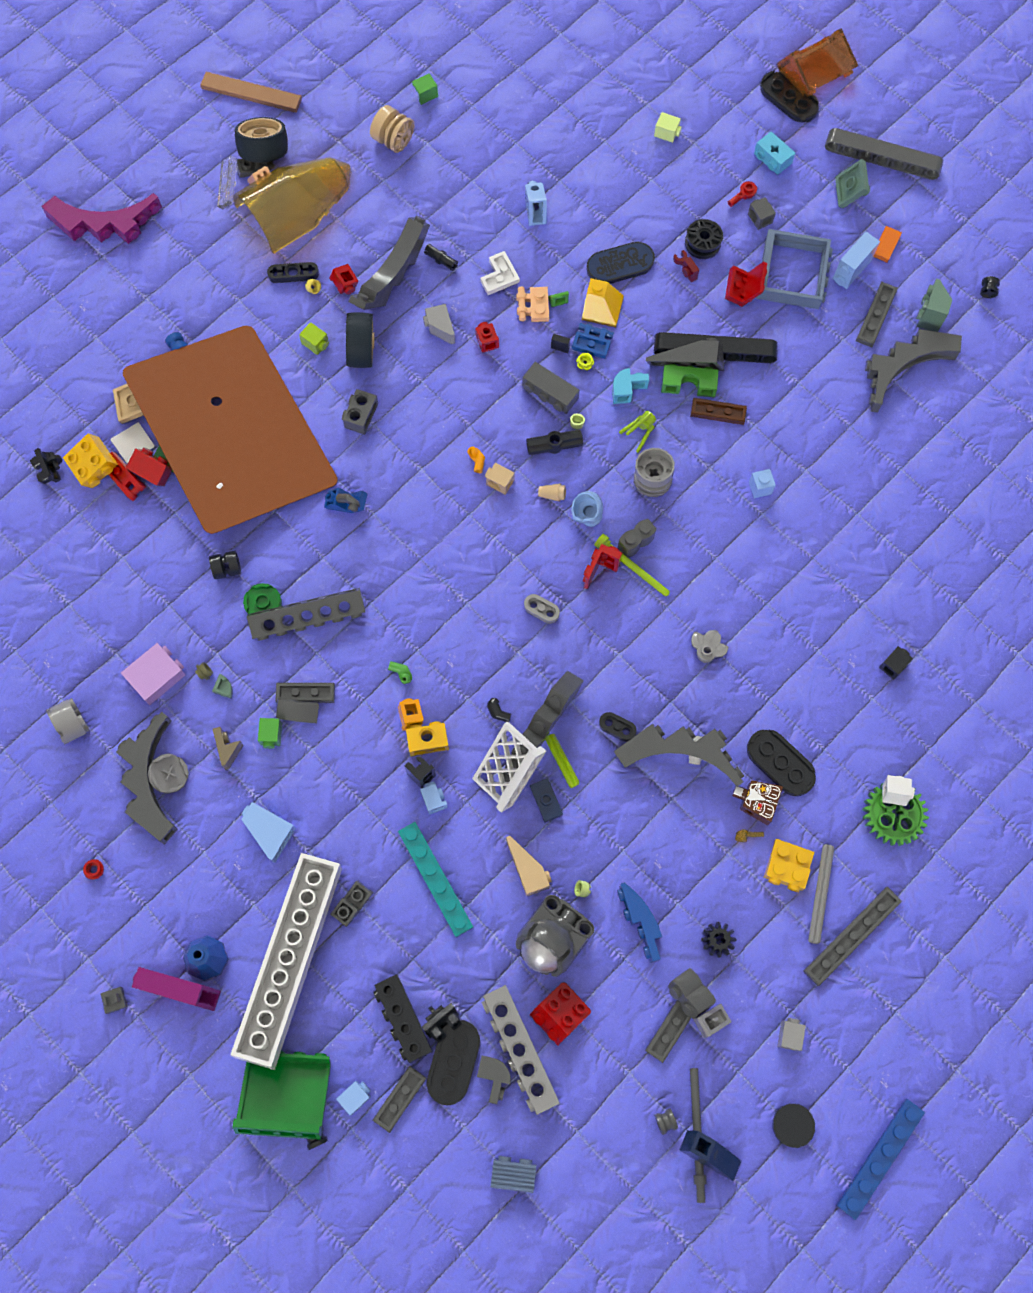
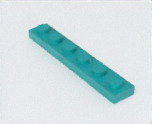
M416 822L399 830L398 833L455 937L474 928Z

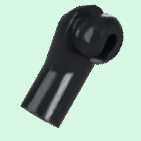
M491 698L487 703L491 717L509 722L511 713L502 711L499 706V700Z

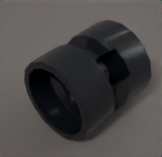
M236 550L226 552L224 556L221 554L209 556L210 567L215 580L225 578L227 574L230 576L241 574Z

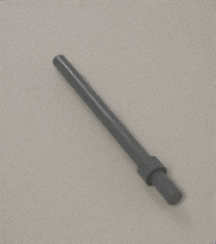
M690 1068L693 1131H700L702 1133L698 1068ZM695 1160V1175H693L694 1185H696L697 1203H706L705 1184H707L706 1175H704V1165Z

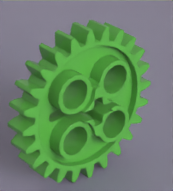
M883 783L880 785V788L876 786L873 789L874 793L870 792L868 794L870 799L864 801L868 806L862 808L863 811L867 812L863 818L869 820L865 826L872 827L869 833L876 832V840L883 837V844L890 840L891 846L895 845L896 841L899 846H902L904 841L906 844H909L911 839L917 840V834L921 835L924 833L921 828L927 827V824L923 821L929 819L928 816L924 815L928 809L922 808L926 801H919L921 794H914L913 799L909 800V810L905 809L902 805L890 804V807L882 802ZM881 817L888 820V826L881 823ZM901 820L907 822L908 829H904L901 826Z

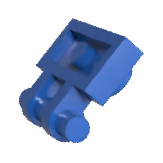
M580 323L578 330H582L584 333L576 332L571 350L606 359L611 340L605 338L613 339L614 332L608 331V328L594 327L590 323Z

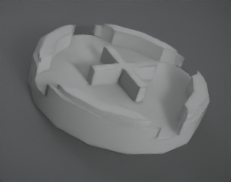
M174 754L160 755L152 761L148 770L149 782L153 788L166 794L177 792L183 788L189 774L184 760Z

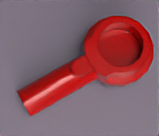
M750 181L742 183L740 192L727 202L728 205L732 207L742 199L752 198L757 192V186Z

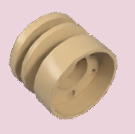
M385 105L373 118L370 136L377 142L385 144L387 148L395 153H399L407 146L413 135L414 121L406 117V115L400 114L393 107Z

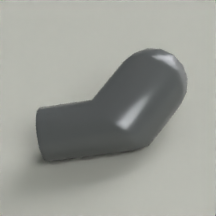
M348 493L337 494L336 501L338 503H348V510L352 512L358 511L360 503L357 499Z

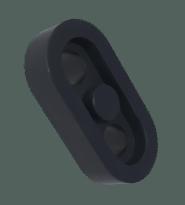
M606 712L600 717L599 726L602 731L625 742H628L636 735V726L632 722L612 712ZM606 721H611V722H612V725H611V726H607V725L605 724V722H606ZM627 729L630 734H623V730Z

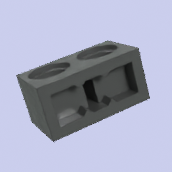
M356 389L354 395L350 396L348 409L344 410L342 414V420L346 429L366 434L378 406L377 395ZM361 402H366L364 405H359ZM355 417H358V418H359V419L356 420V421L352 420V419L355 418Z

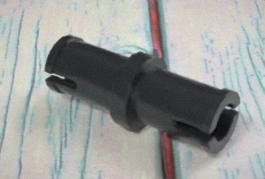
M431 244L425 247L424 254L433 258L439 265L442 264L451 271L457 268L458 261L448 256L445 251H440Z

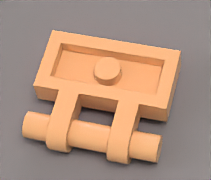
M518 287L516 300L518 301L517 315H519V321H526V316H531V322H549L548 287H530V294L525 293L524 287ZM525 302H530L531 308H527Z

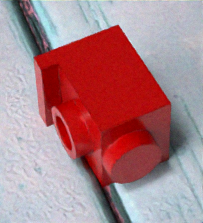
M349 264L334 268L329 277L340 294L346 293L349 295L353 293L359 282Z
M480 323L475 328V334L482 353L499 348V338L493 323Z

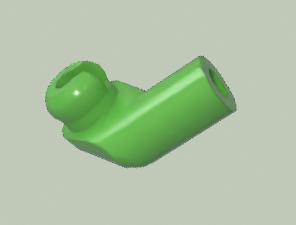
M390 661L388 670L397 672L403 684L410 683L412 674L408 666Z

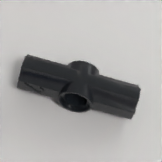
M580 429L562 433L552 431L545 436L527 438V450L529 455L546 452L556 454L563 449L583 446L582 432ZM551 441H557L559 443L552 444Z

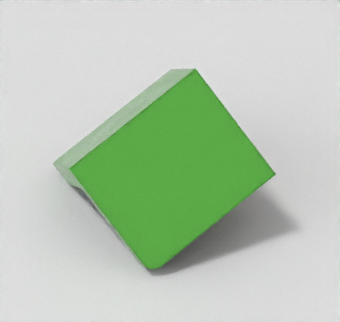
M430 73L412 81V85L418 92L421 105L438 97V86Z

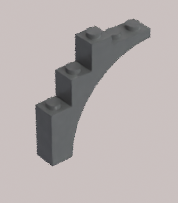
M919 329L916 336L913 335L911 344L896 341L893 348L889 349L888 356L873 354L870 361L867 360L865 365V371H868L867 379H872L870 388H873V393L869 397L871 411H879L888 385L902 371L925 361L939 359L956 360L961 352L962 336Z
M569 671L551 688L544 704L536 711L528 728L522 734L536 748L542 746L564 710L577 695L584 681ZM520 744L521 753L527 754L529 750L523 744ZM515 747L513 748L511 755H516ZM517 758L511 759L513 768H518ZM503 772L505 782H510L509 772Z
M161 712L152 718L146 730L144 729L138 734L136 741H133L130 737L122 741L116 753L133 766L131 770L129 769L123 774L120 783L138 796L127 804L125 813L165 845L178 829L167 819L160 808L154 788L148 778L149 766L154 759L156 747L162 734L172 722L168 716Z
M651 724L614 751L625 768L640 759L652 755L665 753L686 754L716 766L737 787L744 782L742 780L744 774L738 766L736 768L732 766L730 761L733 759L726 750L724 752L721 751V748L726 745V736L721 730L717 731L715 728L695 742L694 738L696 736L690 727L686 729L683 726L664 739L665 733L659 725L655 727L654 724Z

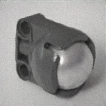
M548 895L518 933L516 948L521 950V957L531 969L544 975L551 973L552 976L557 977L569 968L594 933V926L567 902L555 895Z

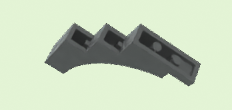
M420 216L408 218L395 247L386 261L367 282L362 284L358 294L350 296L348 302L363 310L386 306L393 286L400 285L407 266L415 265L430 227L429 224L425 223L424 218Z

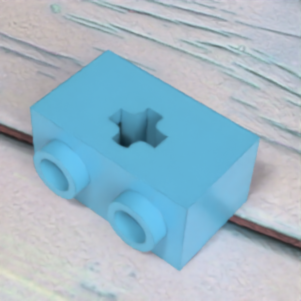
M773 132L768 133L758 141L754 151L756 157L763 161L777 175L792 164L795 152Z

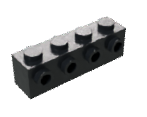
M396 974L375 984L374 996L377 1002H382L385 1008L382 1010V1014L386 1022L390 1021L393 1026L390 1032L394 1040H399L402 1048L399 1049L403 1061L408 1060L409 1063H412L432 1053L433 1051L399 976Z

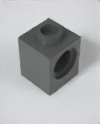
M766 197L754 200L750 204L748 216L756 228L759 230L773 223L776 212Z

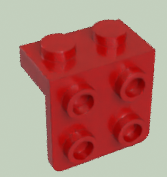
M763 261L749 272L732 266L729 271L725 299L743 307L758 295H761L765 289L764 282L767 275V263Z
M603 544L600 545L599 549L595 548L591 557V564L587 565L583 574L584 588H589L599 565L617 572L622 557V552L614 546L608 547Z
M562 982L529 1015L548 1034V1037L559 1045L591 1013V1010L567 983Z

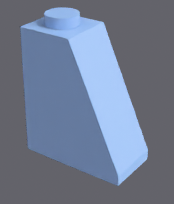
M252 802L250 806L247 805L243 810V818L241 820L267 857L276 863L296 828L291 823Z

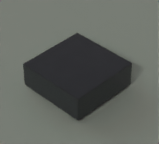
M553 334L551 348L568 353L570 338Z

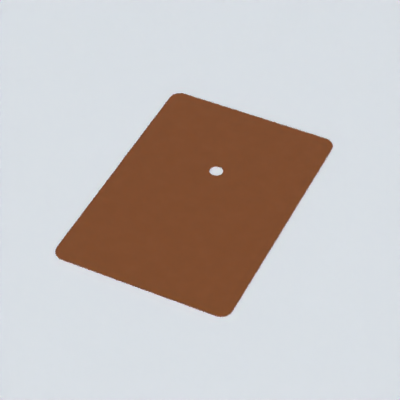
M241 326L177 350L175 349L129 365L123 369L124 379L203 529L207 533L214 534L336 485L337 476L257 333L251 326ZM219 397L222 403L219 406H214L211 403V399ZM219 483H222L223 486L220 489L216 487Z

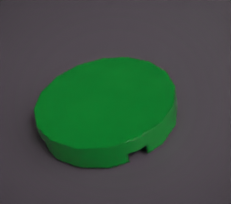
M260 583L252 586L246 592L243 604L245 611L250 614L279 607L282 605V600L276 588L270 584Z

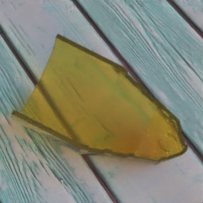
M332 157L278 167L233 195V202L236 208L243 204L248 207L263 230L271 252L274 254L319 225L322 217L327 215L334 203L337 204L348 191L351 167L349 164Z

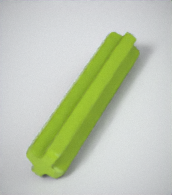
M555 734L548 735L545 740L569 787L574 788L578 786L579 780Z

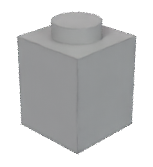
M792 1018L782 1021L777 1047L802 1051L806 1025H802L800 1020Z

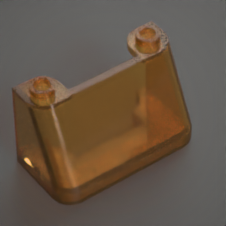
M842 28L800 51L796 50L776 64L779 71L802 95L806 94L807 97L816 93L817 88L841 76H844V78L854 73L853 69L858 67V63Z

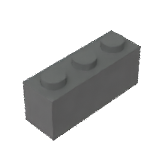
M534 362L523 376L522 386L524 389L536 394L543 402L550 403L559 412L562 411L567 414L579 399L580 390L537 362Z

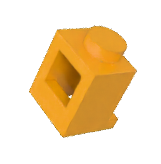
M408 698L399 702L398 712L402 731L410 729L412 725H421L422 727L424 719L419 699L413 700Z

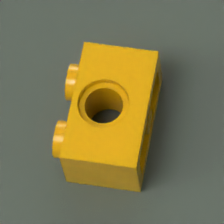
M435 721L429 723L428 726L412 725L410 729H406L410 756L449 750L445 723ZM425 734L433 736L428 742L423 741L422 737Z

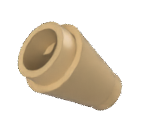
M561 483L539 486L538 496L560 502L565 500L566 486L561 485Z

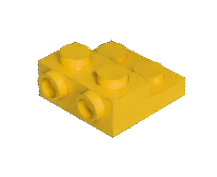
M775 839L764 878H767L768 882L774 885H780V883L787 885V889L794 892L804 890L810 874L814 852Z

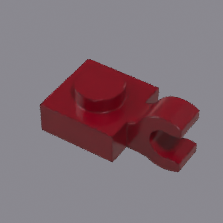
M684 250L681 251L682 258H678L674 254L673 261L675 264L683 266L682 272L684 276L688 277L691 282L697 280L699 268L692 258L688 257Z

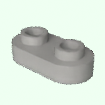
M536 594L526 597L524 601L526 612L549 624L559 619L560 610L557 605ZM535 603L537 607L532 608L530 605ZM551 612L553 613V616L548 617L547 613Z

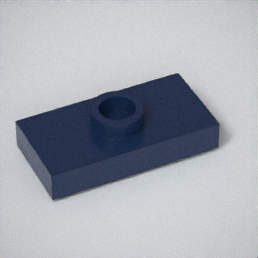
M548 778L530 785L545 823L563 816Z

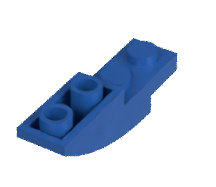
M622 883L617 892L620 902L624 901L626 907L623 910L625 919L630 921L631 925L639 923L640 927H637L640 939H644L646 947H643L646 959L650 958L651 963L659 961L661 958L655 940L662 937L659 926L643 899L630 886Z

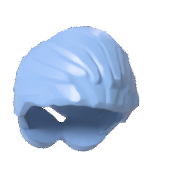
M592 491L578 494L573 500L571 507L573 520L590 527L599 524L603 517V503L599 495Z

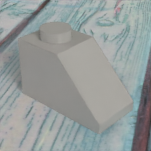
M446 304L425 308L426 316H423L425 327H429L431 334L450 344H455V334Z

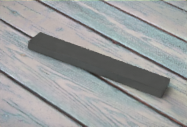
M888 886L885 887L803 972L817 986H820L902 900Z

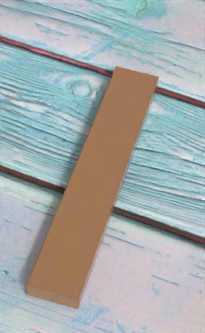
M205 72L200 84L201 89L295 113H297L302 100L301 95L210 72Z

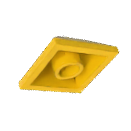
M590 278L582 320L616 327L624 295L610 283Z

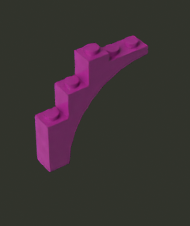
M154 193L141 202L115 211L98 212L75 208L64 203L56 196H53L41 206L46 216L73 241L82 237L88 230L101 243L115 232L128 244L137 239L141 234L139 227L145 224L151 216L158 213L162 208L158 196Z

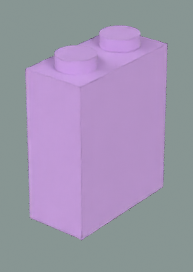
M158 643L121 672L149 705L185 676L182 671L184 666L177 659L173 661L170 657L172 653L165 645L161 647Z

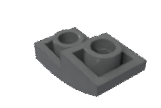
M244 159L235 160L239 177L251 176L264 166H267L269 171L275 167L273 161L256 163Z
M278 698L276 718L317 723L319 704L316 702H300L296 699Z
M356 881L330 915L347 927L374 892L361 882Z

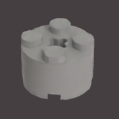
M72 698L46 710L64 745L90 731Z

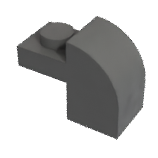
M481 1056L477 1077L493 1080L489 1103L497 1104L498 1100L502 1101L505 1088L501 1087V1084H510V1073L506 1065L500 1060Z

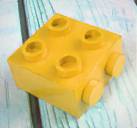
M89 433L63 457L79 483L89 488L99 485L100 481L118 465L98 436Z

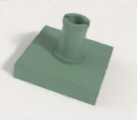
M860 159L835 177L839 207L845 208L861 196L869 194L870 186L868 183L866 161Z

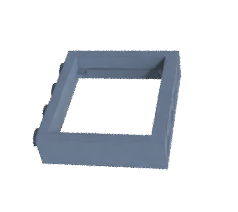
M768 229L762 262L767 263V275L764 282L765 289L756 299L819 309L821 302H825L826 292H824V288L827 287L829 277H826V272L829 273L831 262H828V258H831L833 251L830 248L831 239ZM773 245L821 253L815 295L767 287Z

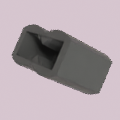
M649 519L640 521L633 530L625 532L620 537L618 549L628 558L632 557L639 551L640 547L647 546L652 542L657 528Z
M691 968L673 979L668 985L670 995L682 1004L684 1013L692 1019L700 1016L716 1002L713 994L703 985L699 976Z

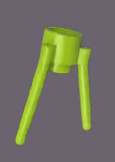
M645 411L633 422L621 429L619 434L627 431L626 435H629L638 427L642 430L647 429L636 450L639 453L649 434L655 428L653 424L656 422V418L651 412Z

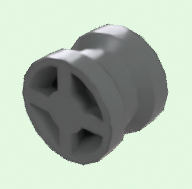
M670 1108L663 1114H654L662 1135L667 1134L668 1130L678 1129L676 1119Z

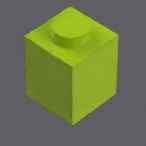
M311 322L299 334L301 344L316 355L328 347L327 333Z

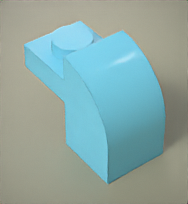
M630 368L620 371L613 382V404L631 403L633 389H648L649 374L635 373L631 375Z

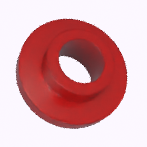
M96 859L87 861L83 867L84 875L91 880L100 878L104 872V865ZM96 866L97 871L92 873L91 869Z

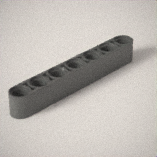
M832 128L829 131L825 143V148L830 152L858 160L862 159L869 163L931 180L939 178L943 165V159L939 156L838 128Z

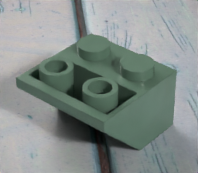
M936 279L933 285L930 284L926 294L923 296L921 301L922 308L919 309L916 317L919 320L917 324L919 328L938 332L949 313L952 298L940 279Z

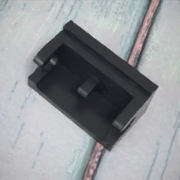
M416 757L417 761L421 764L415 768L408 762L404 767L407 775L420 788H424L423 785L429 783L436 776L435 769L432 765L429 766L421 757Z

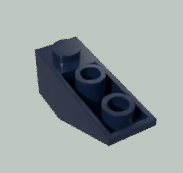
M687 1130L679 1151L734 1181L741 1160L717 1141L700 1131Z

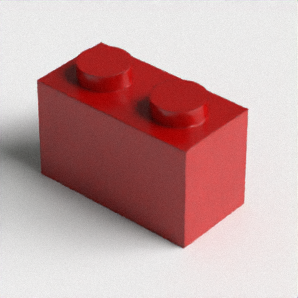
M145 447L143 449L135 448L126 469L156 486H165L172 472L168 460L161 456L157 458L153 455V451Z

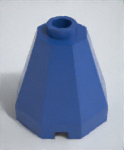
M204 936L191 941L183 956L188 974L203 981L221 975L229 960L224 943L210 936Z

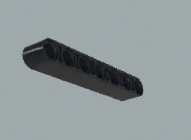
M667 332L657 333L654 337V354L700 340H706L707 338H716L723 346V359L726 361L774 363L777 361V341L772 339Z

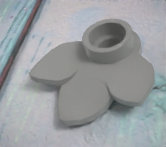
M710 630L705 635L694 632L692 635L691 643L697 650L696 653L701 662L708 663L715 657H723L728 651V646L720 643L721 635L716 630Z

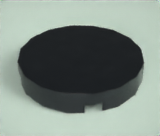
M786 1104L775 1112L772 1129L775 1137L782 1144L788 1147L799 1148L807 1145L812 1140L815 1133V1121L807 1108L799 1104Z

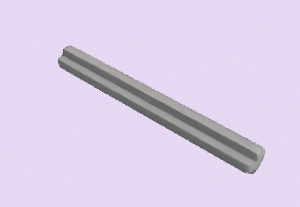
M827 844L822 847L808 939L813 944H819L821 940L834 854V846Z

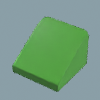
M565 291L549 295L548 299L551 307L567 304L569 292Z

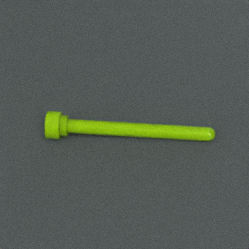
M604 533L594 544L597 548H600L601 544L608 547L613 546L610 544L609 537ZM622 553L621 562L663 596L670 594L666 587Z

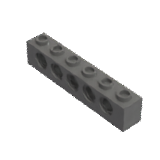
M355 588L250 613L247 615L252 639L257 638L260 641L268 639L269 635L276 634V636L285 635L288 633V630L295 629V632L305 630L306 626L314 625V627L323 626L326 621L330 620L335 623L343 621V617L347 616L357 618L365 612L360 588ZM345 601L350 604V607L344 611L339 608V604ZM323 606H328L331 608V613L323 615L320 609ZM308 610L313 616L310 619H304L301 615L302 612ZM291 615L294 621L291 624H287L283 621V617ZM268 619L273 620L275 626L267 628L264 625V621Z

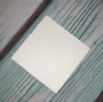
M139 422L110 439L126 463L129 462L135 448L143 449L145 447L150 450L155 447Z

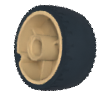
M250 118L240 122L235 127L237 151L244 160L256 163L270 162L285 156L288 151L285 125L276 118Z
M363 312L347 313L346 366L353 368L372 367L374 349L373 314Z

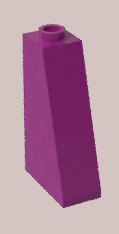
M138 967L132 984V988L215 1011L221 993L220 990L141 967Z

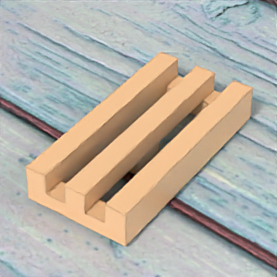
M264 166L253 173L247 180L249 185L252 186L261 178H265L270 172L268 167Z

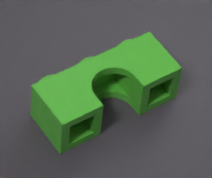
M676 364L664 365L661 393L679 394L681 385L685 382H690L696 386L697 396L715 398L718 385V370L710 367L696 368L694 366H677Z

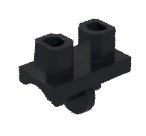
M40 448L35 449L36 456L30 462L35 469H42L36 475L38 481L43 484L50 481L59 482L61 478L57 470L60 469L59 465L63 461L62 457L54 455V452H42Z
M450 1003L445 1008L441 1005L436 1010L430 1006L428 1009L431 1014L425 1018L427 1023L422 1026V1029L430 1039L433 1038L436 1042L440 1043L446 1037L442 1029L447 1024L454 1030L462 1023L458 1016L459 1013L453 1004Z

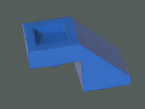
M341 488L332 489L327 492L324 508L356 513L348 510V503H338L336 501L337 494L348 492ZM364 491L350 494L360 503L357 512L364 511L368 494Z

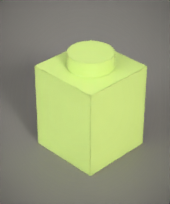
M662 112L657 121L654 136L673 143L675 137H679L681 133V118Z

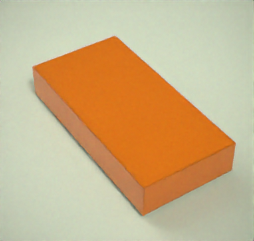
M886 226L873 257L888 263L902 232Z

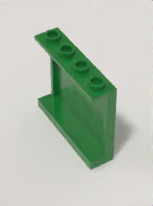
M281 1051L275 1070L246 1062L237 1118H234L232 1126L235 1134L321 1140L331 1070L330 1056L323 1053L306 1055L304 1052L287 1054Z

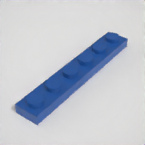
M904 1100L836 1206L852 1219L856 1220L924 1116L925 1112L910 1100Z

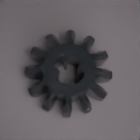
M716 922L715 927L712 924L708 925L710 931L703 930L702 933L707 937L701 938V942L708 943L703 949L706 950L710 947L709 955L712 956L716 951L717 957L720 958L722 952L727 956L729 955L728 949L733 950L735 948L730 943L736 941L735 937H730L734 930L732 929L727 932L728 924H724L721 928L720 922ZM720 935V936H721V941H723V944H722V942L719 943V944H717V943H716L717 939L714 938V936L717 937V936Z

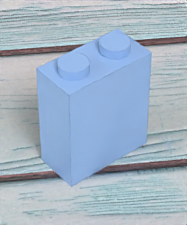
M865 232L841 258L833 280L838 285L847 289L872 261L880 241Z

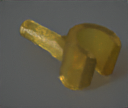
M742 829L737 831L735 840L747 842V837H764V832H748Z

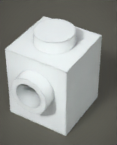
M887 775L882 785V802L907 806L915 793V789L912 787V779Z

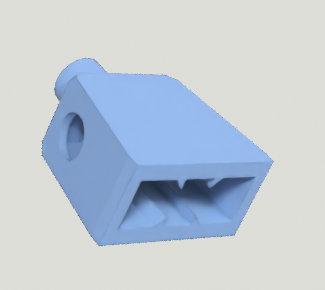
M530 181L525 185V203L529 226L546 224V195L543 183ZM534 204L539 206L538 210L534 209Z

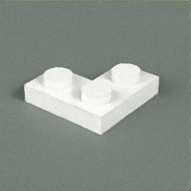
M505 251L489 257V263L494 272L480 278V282L487 295L520 282V278Z

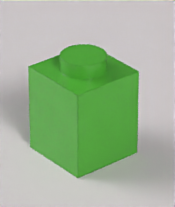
M260 718L258 742L260 745L268 749L280 746L282 722L280 719Z

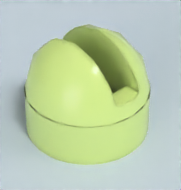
M573 414L571 416L570 425L573 429L579 430L584 426L585 418L583 415Z
M577 881L574 888L575 895L578 897L589 896L591 894L589 890L591 885L586 881Z

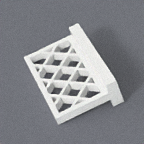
M506 722L472 779L498 803L496 808L502 813L514 805L545 755L546 750L541 746L536 748L509 722ZM507 730L512 734L513 741H507ZM520 744H523L529 750L527 754L521 753ZM498 745H503L505 755H499ZM508 745H514L516 755H510ZM517 758L518 768H513L511 759ZM490 759H495L497 769H491ZM500 759H506L508 768L502 769ZM503 772H509L510 782H505ZM482 773H487L488 782H485L480 777ZM492 773H498L499 782H494ZM495 786H501V796L496 792Z

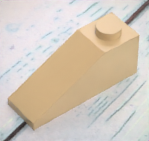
M507 836L506 841L526 897L549 889V883L552 882L549 872L544 871L543 866L511 836Z

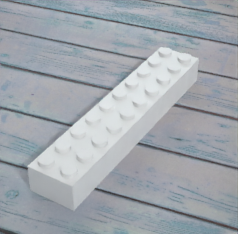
M304 853L300 854L230 1055L232 1057L275 1070L342 871L339 863Z

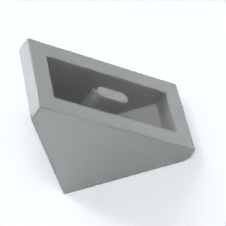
M721 1004L693 1019L703 1038L713 1035L731 1023Z

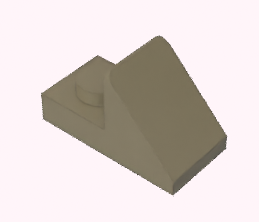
M221 727L213 728L221 765L227 770L241 751L243 744L241 741L230 743L227 731L224 732Z

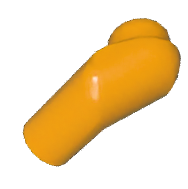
M472 446L468 449L467 453L475 462L474 472L482 473L485 456L478 448Z

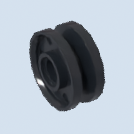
M696 220L690 224L687 230L685 247L692 256L698 259L712 258L720 250L723 241V231L712 220Z

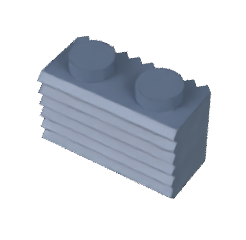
M498 1156V1160L494 1159L491 1188L533 1193L536 1165L532 1164L530 1159L520 1158L519 1162H511V1157Z

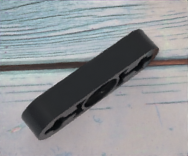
M313 262L274 264L267 269L269 280L273 283L299 282L317 279L319 270L318 266ZM293 269L298 271L294 276L288 274Z

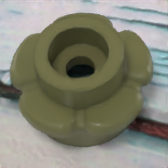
M205 662L196 665L197 670L195 673L202 680L204 678L206 680L210 679V676L213 674L211 668Z

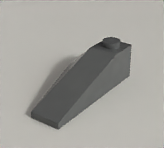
M707 338L706 340H700L646 357V362L653 366L678 364V366L710 367L718 371H724L723 346L716 338Z

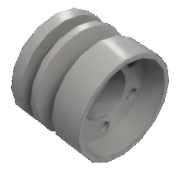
M649 448L641 452L637 457L634 484L641 494L648 497H658L670 489L675 463L667 451L660 448Z

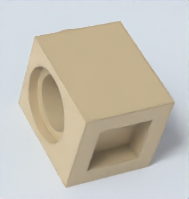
M495 463L492 468H488L485 474L486 485L506 495L515 480V473Z

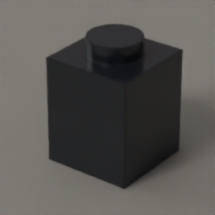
M898 646L879 668L894 680L913 658L907 650Z

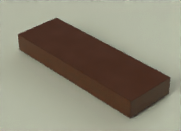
M693 398L690 417L744 425L747 406Z

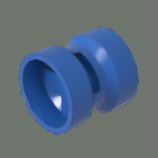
M179 332L171 333L165 339L171 351L188 345L184 342V338Z

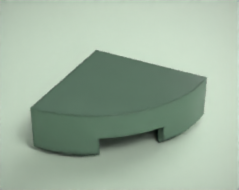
M219 674L212 692L232 699L233 689L231 683L225 676Z

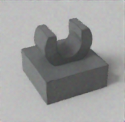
M123 987L100 993L105 1014L127 1008Z

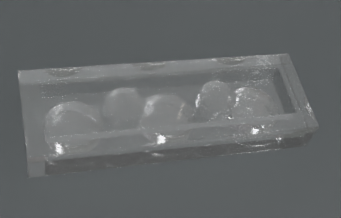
M232 155L221 163L217 207L225 209L234 201L237 158Z

